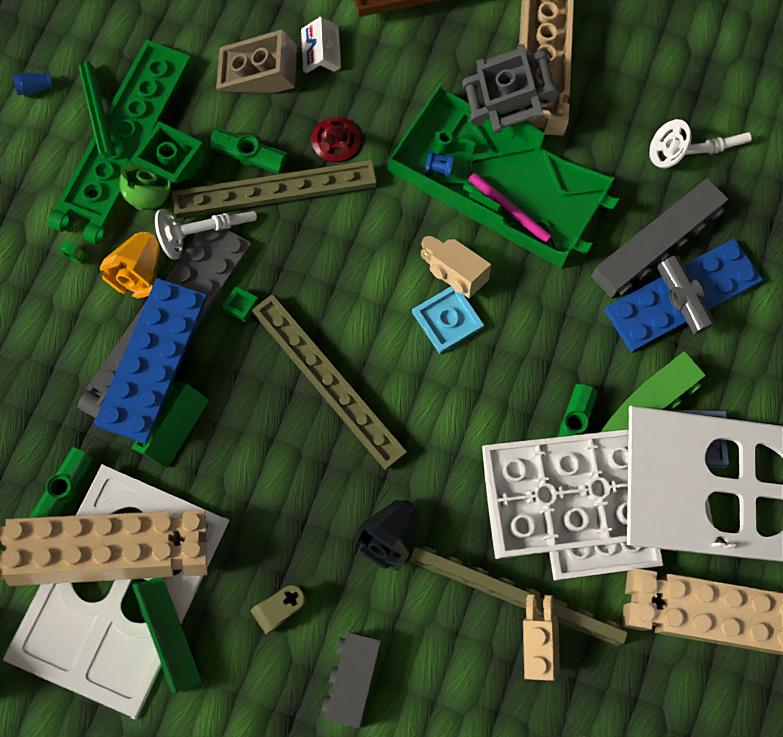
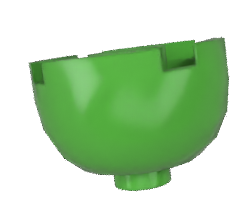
M133 162L129 164V168H121L119 184L121 194L128 203L139 210H148L161 206L168 199L172 181Z

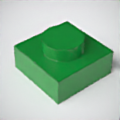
M235 286L223 304L222 309L224 312L246 322L252 313V309L259 303L258 297Z

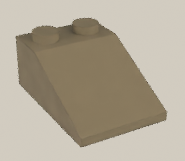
M278 30L220 47L216 89L219 92L276 93L295 88L297 45L283 30Z

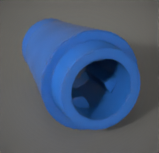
M19 72V75L13 76L17 96L24 95V97L52 88L49 73Z

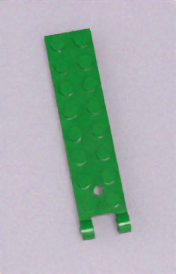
M145 40L105 114L114 155L103 159L102 155L98 153L95 136H93L60 200L49 216L48 226L60 232L65 231L70 221V214L74 213L90 220L84 230L83 240L96 246L100 244L105 233V227L122 196L119 184L121 168H129V164L133 163L131 161L132 156L158 121H161L192 62L191 56ZM92 191L98 192V195L95 198L89 197V194Z

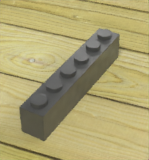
M706 178L595 268L591 277L611 299L618 293L621 296L631 289L633 286L632 282L636 278L639 280L645 278L652 271L650 268L655 263L659 265L670 256L668 252L673 248L679 250L688 242L687 237L692 233L695 236L707 226L705 222L710 218L713 221L716 220L725 211L722 207L728 198Z

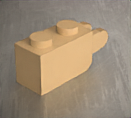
M432 236L423 237V249H421L423 260L425 259L430 264V271L435 277L447 282L456 292L470 298L489 280L491 264L457 240L451 239L442 243Z
M528 595L526 598V618L523 620L525 679L554 680L560 672L559 623L558 617L554 616L553 596L545 595L543 602L544 615H536L537 602L535 595Z

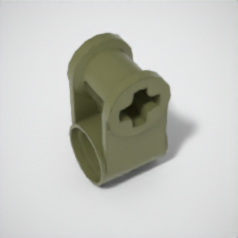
M286 586L273 596L260 602L250 611L264 633L268 634L304 606L306 596L300 588ZM288 592L292 594L298 593L299 597L296 598L298 604L296 606L286 604Z

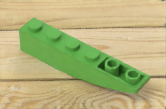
M684 351L645 381L620 406L604 425L600 433L628 430L630 406L660 410L667 408L671 411L682 402L679 398L685 392L690 396L702 386L699 381L706 375Z

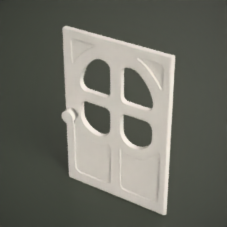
M630 406L627 545L783 562V530L770 537H763L756 530L757 497L783 500V485L759 482L755 476V446L757 444L773 449L783 458V426ZM713 440H731L738 445V479L717 477L707 468L705 453ZM712 492L731 493L739 497L740 530L736 534L721 532L710 523L705 511V502ZM718 537L724 539L726 545Z
M101 465L76 516L113 514L119 510L132 507L141 510L143 513L171 511L172 518H182V511L205 509ZM205 510L208 524L206 543L208 567L229 519ZM182 570L173 577H164L180 623H182L204 575L184 576V570ZM133 579L115 580L107 597L96 603H88L82 600L75 592L72 583L41 584L3 658V661L122 712L135 720L138 718L162 666L147 624L131 622L122 612L121 603Z

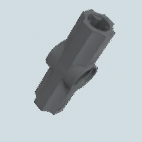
M672 256L660 263L657 268L669 288V299L676 310H681L693 334L702 333L713 327L716 322L704 302L703 289L697 280L691 279L680 257Z

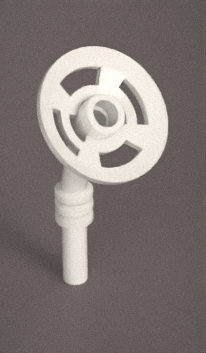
M672 120L663 125L655 134L650 146V158L656 166L668 168L678 163L686 154L708 153L711 155L723 152L725 148L751 142V135L747 132L724 139L721 137L707 140L706 143L690 144L692 133L689 125L682 120ZM681 129H684L686 132V140L682 135H680ZM671 130H673V132L670 133V134L664 139V141H663V143H662V140H663V138L666 136V134H668ZM659 151H663L667 157L664 162L659 157Z
M160 209L155 215V228L164 252L169 258L177 260L181 258L183 253V238H185V235L210 229L215 231L229 229L231 225L256 221L257 216L254 211L234 215L225 213L223 215H214L211 219L182 225L177 223L169 211Z

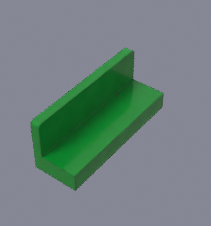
M174 380L148 444L135 441L131 449L168 468L207 405L208 398L187 383Z

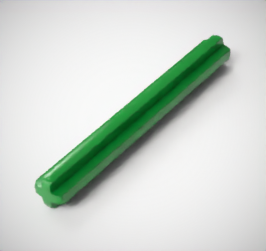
M85 61L79 64L80 76L98 153L102 155L103 159H107L114 155V149L94 66L91 65L90 61Z

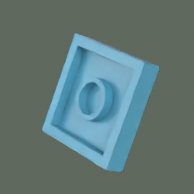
M452 286L412 309L413 315L439 354L484 327V324L462 293L456 292Z

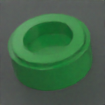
M64 241L59 248V251L65 257L78 264L82 263L87 256L79 247L68 241Z

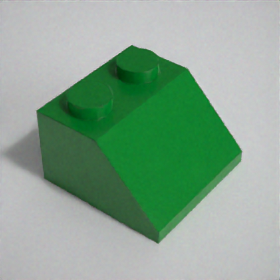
M159 121L131 158L132 162L174 183L193 178L206 160L203 142Z

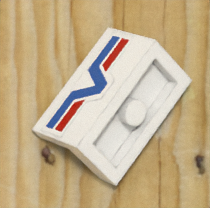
M319 17L302 28L303 72L308 73L319 65L333 72L340 69L339 26L323 17Z

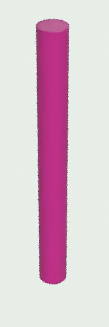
M473 173L470 176L469 181L498 203L501 208L546 244L551 239L552 235L479 175Z

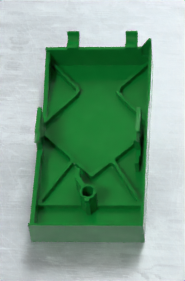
M439 84L388 159V172L562 269L573 249L581 253H587L593 243H587L580 237L600 205L613 209L620 199L612 198L607 194L612 186L614 177H608L567 162L544 150L541 147L545 133L526 121L515 124L513 127H506L503 129V132L497 134L493 130L490 119H487L482 125H473L470 119V114L472 113L470 104L442 89V84ZM430 150H434L436 154L448 157L455 155L449 178L445 177V174L434 171L425 172ZM473 173L479 175L552 235L551 239L546 244L501 208L498 203L469 181L470 176Z

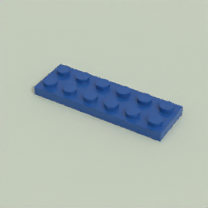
M735 239L684 265L691 279H695L700 283L704 292V302L709 311L762 281V278ZM663 277L606 306L604 309L631 353L687 323L681 310L678 311L673 307L669 299V288Z
M156 278L93 424L96 428L146 445L148 444L207 301L206 294Z

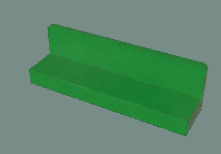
M164 577L152 578L140 584H132L172 695L202 683Z

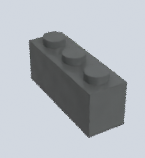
M348 632L346 639L340 637L336 652L337 655H341L339 666H333L329 683L334 684L331 696L325 695L321 711L326 713L325 720L359 729L380 645L379 640Z

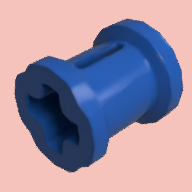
M430 150L425 172L434 171L445 174V177L449 178L455 155L448 157L436 154L434 150Z

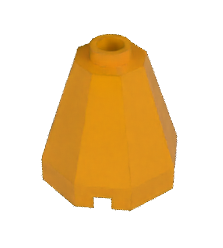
M149 232L134 234L103 260L100 266V270H104L102 273L103 280L120 293L126 294V290L134 292L132 297L138 299L149 296L157 278L160 252L157 238Z

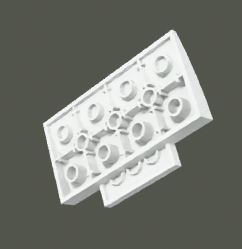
M629 429L482 446L495 559L549 552L554 580L628 571L634 568L643 569L663 566L660 549L627 545ZM707 497L705 502V511L710 523L713 525L709 501Z

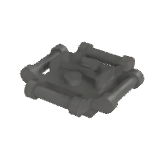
M524 44L518 45L515 50L493 58L477 60L478 74L467 77L462 81L463 89L467 92L472 112L470 114L471 123L479 126L484 124L487 119H490L495 134L503 132V129L532 118H543L544 113L540 101L545 99L554 100L559 96L558 87L553 82L548 65L550 62L548 53L546 51H539L528 55ZM534 66L539 67L544 87L536 89L531 67ZM478 86L482 88L486 104L484 108L480 107L476 90ZM530 104L533 106V108L499 119V115Z

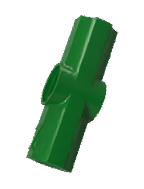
M221 128L214 129L209 144L211 150L238 159L244 166H257L278 175L285 168L288 157L286 152L261 144L251 135L240 136ZM247 149L253 150L251 153H244Z
M585 384L575 385L566 413L560 423L557 437L584 434L588 427V419L598 391ZM568 420L577 421L580 430L571 429L568 425Z
M72 447L56 475L47 481L46 491L29 518L60 517L67 504L77 496L78 486L95 459L85 452ZM62 483H67L66 492L57 495L58 486Z

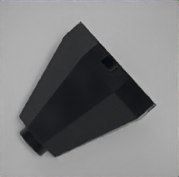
M395 500L362 522L353 538L356 545L359 541L362 544L361 553L382 568L388 569L390 565H394L393 570L399 571L409 556L419 518L416 506L408 500Z

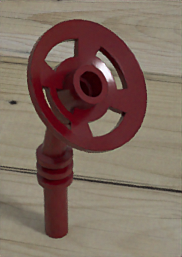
M331 117L321 121L315 127L311 141L315 153L320 158L328 162L340 163L351 159L358 152L361 136L358 128L351 121L341 117ZM339 122L347 126L345 128L338 125L332 126L331 123ZM323 128L321 142L318 143V134ZM347 134V140L344 143L343 135ZM351 134H354V143L352 147L349 148L348 146L351 141ZM330 148L340 149L341 154H331L327 151Z

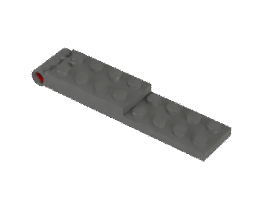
M210 229L198 232L165 280L207 295V301L194 332L252 247L251 242L227 229L218 231ZM145 304L86 389L88 391L82 395L78 402V409L95 419Z

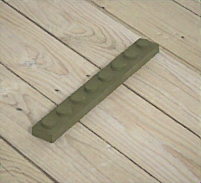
M372 160L176 190L172 191V198L177 219L376 187V179Z
M273 294L252 309L255 317L385 471L406 455V450Z
M421 546V549L414 548L410 559L411 563L526 609L527 596L535 595L537 602L536 613L544 615V599L540 597L541 593L530 588H525V590L514 587L515 583L506 578L499 577V580L489 577V573L486 570L478 567L469 569L462 566L463 562L450 556H447V559L437 556V552L432 548ZM553 599L554 616L558 617L559 623L615 646L624 644L627 632L620 630L621 626L609 620H604V623L593 619L594 615L581 609H578L577 612L567 608L565 602Z

